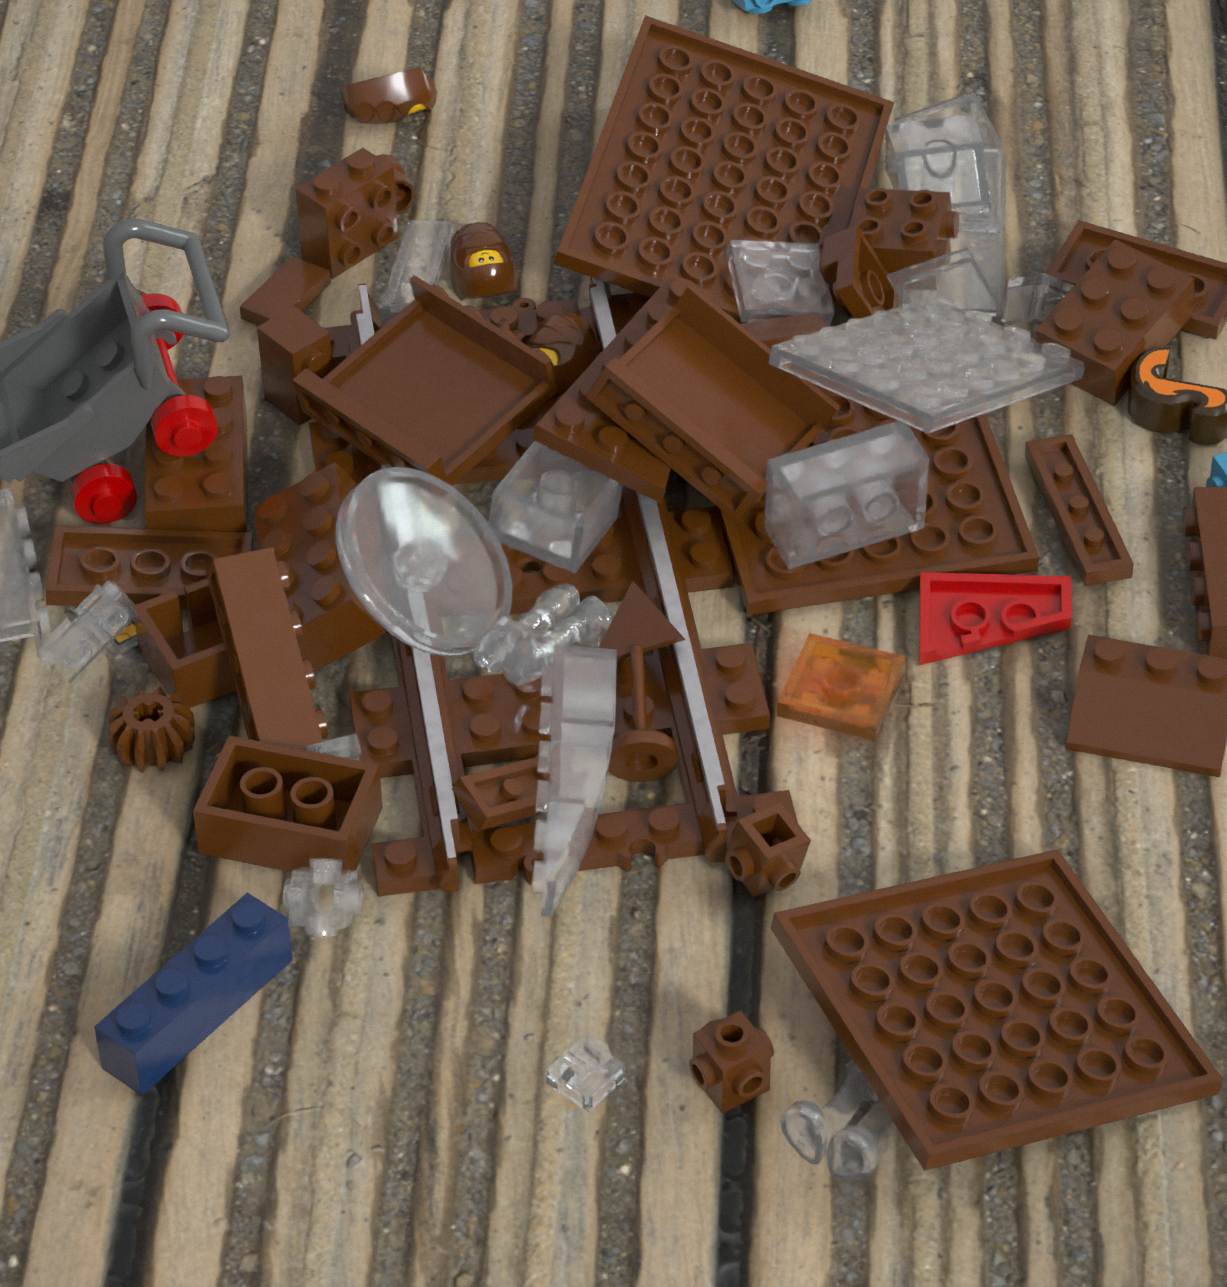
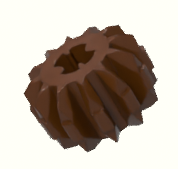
M161 686L153 693H145L139 688L136 697L120 696L118 707L109 710L108 743L110 748H112L113 754L118 755L123 767L136 764L141 773H143L149 766H158L164 771L167 762L182 763L185 752L193 749V742L195 740L193 729L195 727L194 715L190 711V706L184 704L179 693L166 695Z

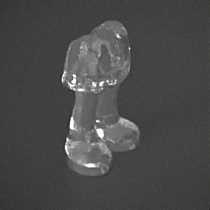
M555 585L538 596L533 608L519 621H513L504 615L496 619L478 640L473 652V660L478 667L492 673L504 668L505 679L516 686H521L537 680L551 671L557 664V656L575 642L585 655L594 657L613 620V616L605 604L596 596H587L580 603L578 590L573 585Z
M852 1058L845 1065L846 1081L824 1107L820 1108L815 1102L806 1099L796 1101L781 1115L780 1124L782 1132L790 1145L810 1164L818 1165L827 1154L828 1168L836 1178L845 1181H860L869 1177L874 1171L880 1159L878 1144L893 1121ZM866 1100L874 1104L856 1126L850 1125L845 1127Z

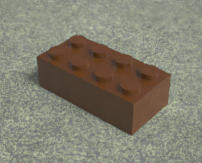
M241 375L177 379L178 386L187 395L201 397L211 405L217 421L218 432L212 444L202 452L185 457L172 456L163 452L158 447L151 427V417L146 424L145 518L147 529L248 532L247 412L243 377Z
M336 462L318 472L309 474L302 481L278 494L268 497L254 507L258 550L273 547L277 562L283 561L286 565L290 589L285 592L289 611L296 610L299 615L302 627V640L297 642L302 660L309 659L313 672L386 634L369 496Z

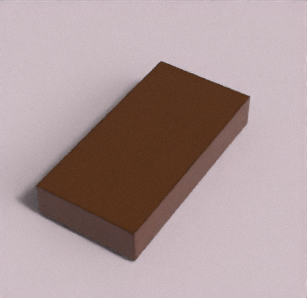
M292 256L240 306L241 319L259 326L293 306L300 311L304 310L331 283L330 271Z

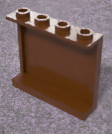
M413 275L409 280L415 299L323 379L305 368L292 381L302 412L434 500H437L558 391L553 374L554 365L544 351L539 348H530L517 340L515 335L506 327L500 326L498 328L484 319L474 307L470 305L463 306L450 298L439 285H430Z
M692 284L685 289L674 307L620 359L614 357L604 367L585 396L737 523L819 436L840 408L837 403Z

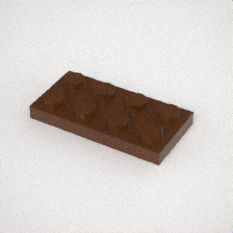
M1078 220L1044 274L1043 289L1067 295L1116 239L1194 278L1193 315L1181 330L1217 340L1227 322V263Z
M55 525L46 584V605L127 609L132 608L136 604L175 591L179 598L180 610H187L184 587L206 579V571L213 559L251 552L253 550V533Z

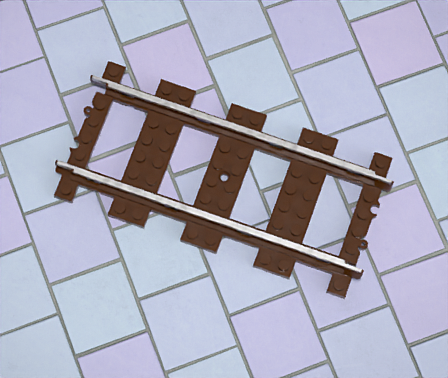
M590 277V306L582 308L580 311L577 299L546 301L539 304L536 308L535 302L530 298L515 300L513 308L502 306L477 311L484 319L497 327L501 318H506L509 321V330L511 332L521 329L526 336L521 340L525 345L528 344L527 342L535 330L549 315L573 313L582 316L589 323L597 337L596 359L650 297L636 292L611 295L609 283ZM366 283L358 284L360 310L350 314L351 325L324 328L330 333L333 369L390 321H380L379 310L367 292ZM564 393L550 398L454 485L591 469L533 440L536 424ZM319 422L309 423L315 472L336 462L369 496L385 630H390L399 685L397 687L349 692L358 761L379 764L380 778L413 774L423 837L372 843L379 897L440 889L444 892L459 891L457 854H470L475 884L512 880L520 870H524V878L529 885L542 886L550 880L551 866L562 873L614 866L629 872L631 871V857L638 853H647L653 856L655 866L658 868L662 867L668 859L705 855L706 859L713 863L725 862L724 858L737 820L778 802L785 806L798 823L790 790L737 796L723 735L770 729V713L752 643L701 648L688 593L733 587V569L715 506L668 512L665 497H663L661 504L611 479L619 518L423 541L414 489L418 488ZM528 570L537 571L534 573H525V571ZM633 580L661 612L660 602H663L665 617L686 639L651 650V655L643 656L647 729L663 732L674 740L679 753L677 769L685 803L494 827L480 831L474 830L472 820L452 790L458 778L465 776L463 768L527 760L538 756L544 758L607 750L608 744L616 736L634 730L630 658H624L594 668L590 665L591 663L448 680L438 623L622 601ZM698 757L700 758V762H701V766H702V777H701V772H700V768H699V764H698V760H697Z

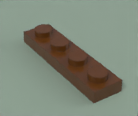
M1068 434L1027 441L1025 458L1084 586L1132 578L1134 563L1073 435Z

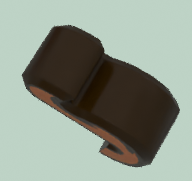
M1156 347L1142 353L1135 360L1130 373L1128 413L1139 426L1153 432L1172 433L1185 429L1190 430L1189 440L1196 444H1216L1226 439L1227 390L1167 378L1171 347Z

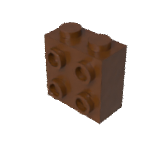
M363 147L295 188L302 260L329 270L331 279H334L399 238L394 168Z
M861 188L849 227L858 225L895 284L937 286L942 268H948L950 264V239H956L958 236L959 212L952 211L950 192Z

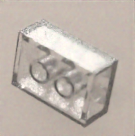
M903 419L767 460L766 482L769 484L766 487L765 531L787 568L793 569L923 529L925 526L929 457Z

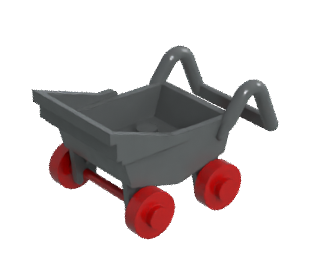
M142 219L123 220L115 224L107 232L103 241V251L108 280L67 315L64 309H57L41 323L0 342V478L8 483L14 479L21 482L33 472L62 482L69 479L73 481L71 496L77 514L83 520L93 524L116 522L133 510L137 501V492L131 474L119 465L109 464L105 459L129 447L139 436L151 417V427L158 447L163 452L172 456L185 457L202 452L212 444L218 432L217 421L211 405L201 397L187 395L178 386L168 350L174 347L184 334L219 343L226 341L230 335L200 239L193 232ZM137 238L184 250L206 319L182 313L179 304L170 296L157 293L141 296L126 275L123 244L129 239Z

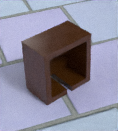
M207 578L184 587L189 631L183 632L179 598L175 591L132 606L140 652L168 695L179 693L184 704L189 705L190 708L236 691Z

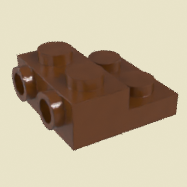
M858 225L824 237L822 258L819 259V268L825 282L833 284V293L837 303L841 308H844L848 316L854 318L859 336L862 340L870 342L878 356L895 350L899 289Z

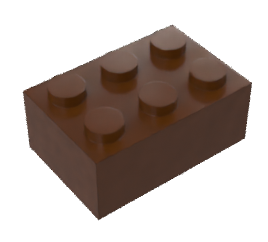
M1115 239L1035 330L1036 366L1115 406L1129 390L1130 373L1135 360L1146 351L1156 347H1166L1193 315L1194 278Z
M228 736L193 810L199 854L350 884L383 808L379 764Z

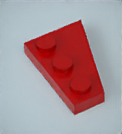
M920 572L919 665L1070 629L1072 620L1071 576Z

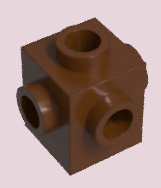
M778 802L737 820L724 859L733 877L738 881H742L755 898L773 889L775 891L785 890L797 881L801 874L800 869L811 839L785 806Z
M740 1010L726 1018L710 1021L700 1030L693 1033V1058L689 1060V1067L698 1086L705 1090L718 1109L724 1113L770 1090V1068L774 1049L767 1033L761 1027L755 1028Z

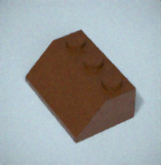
M1088 634L1078 673L1066 749L1220 777L1227 747V659Z

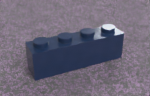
M247 892L94 1026L102 1069L141 1096L145 1094L293 961L288 918Z

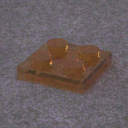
M809 633L778 699L777 716L875 741L906 672L907 657Z

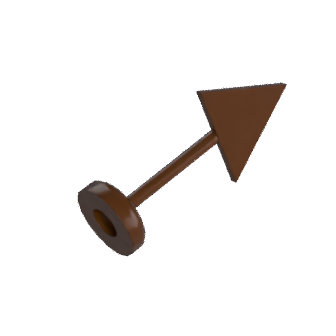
M633 580L590 665L594 668L630 657L634 730L616 736L608 744L605 761L608 771L619 779L629 782H648L670 775L677 768L679 753L672 738L663 732L647 729L643 653L686 639Z

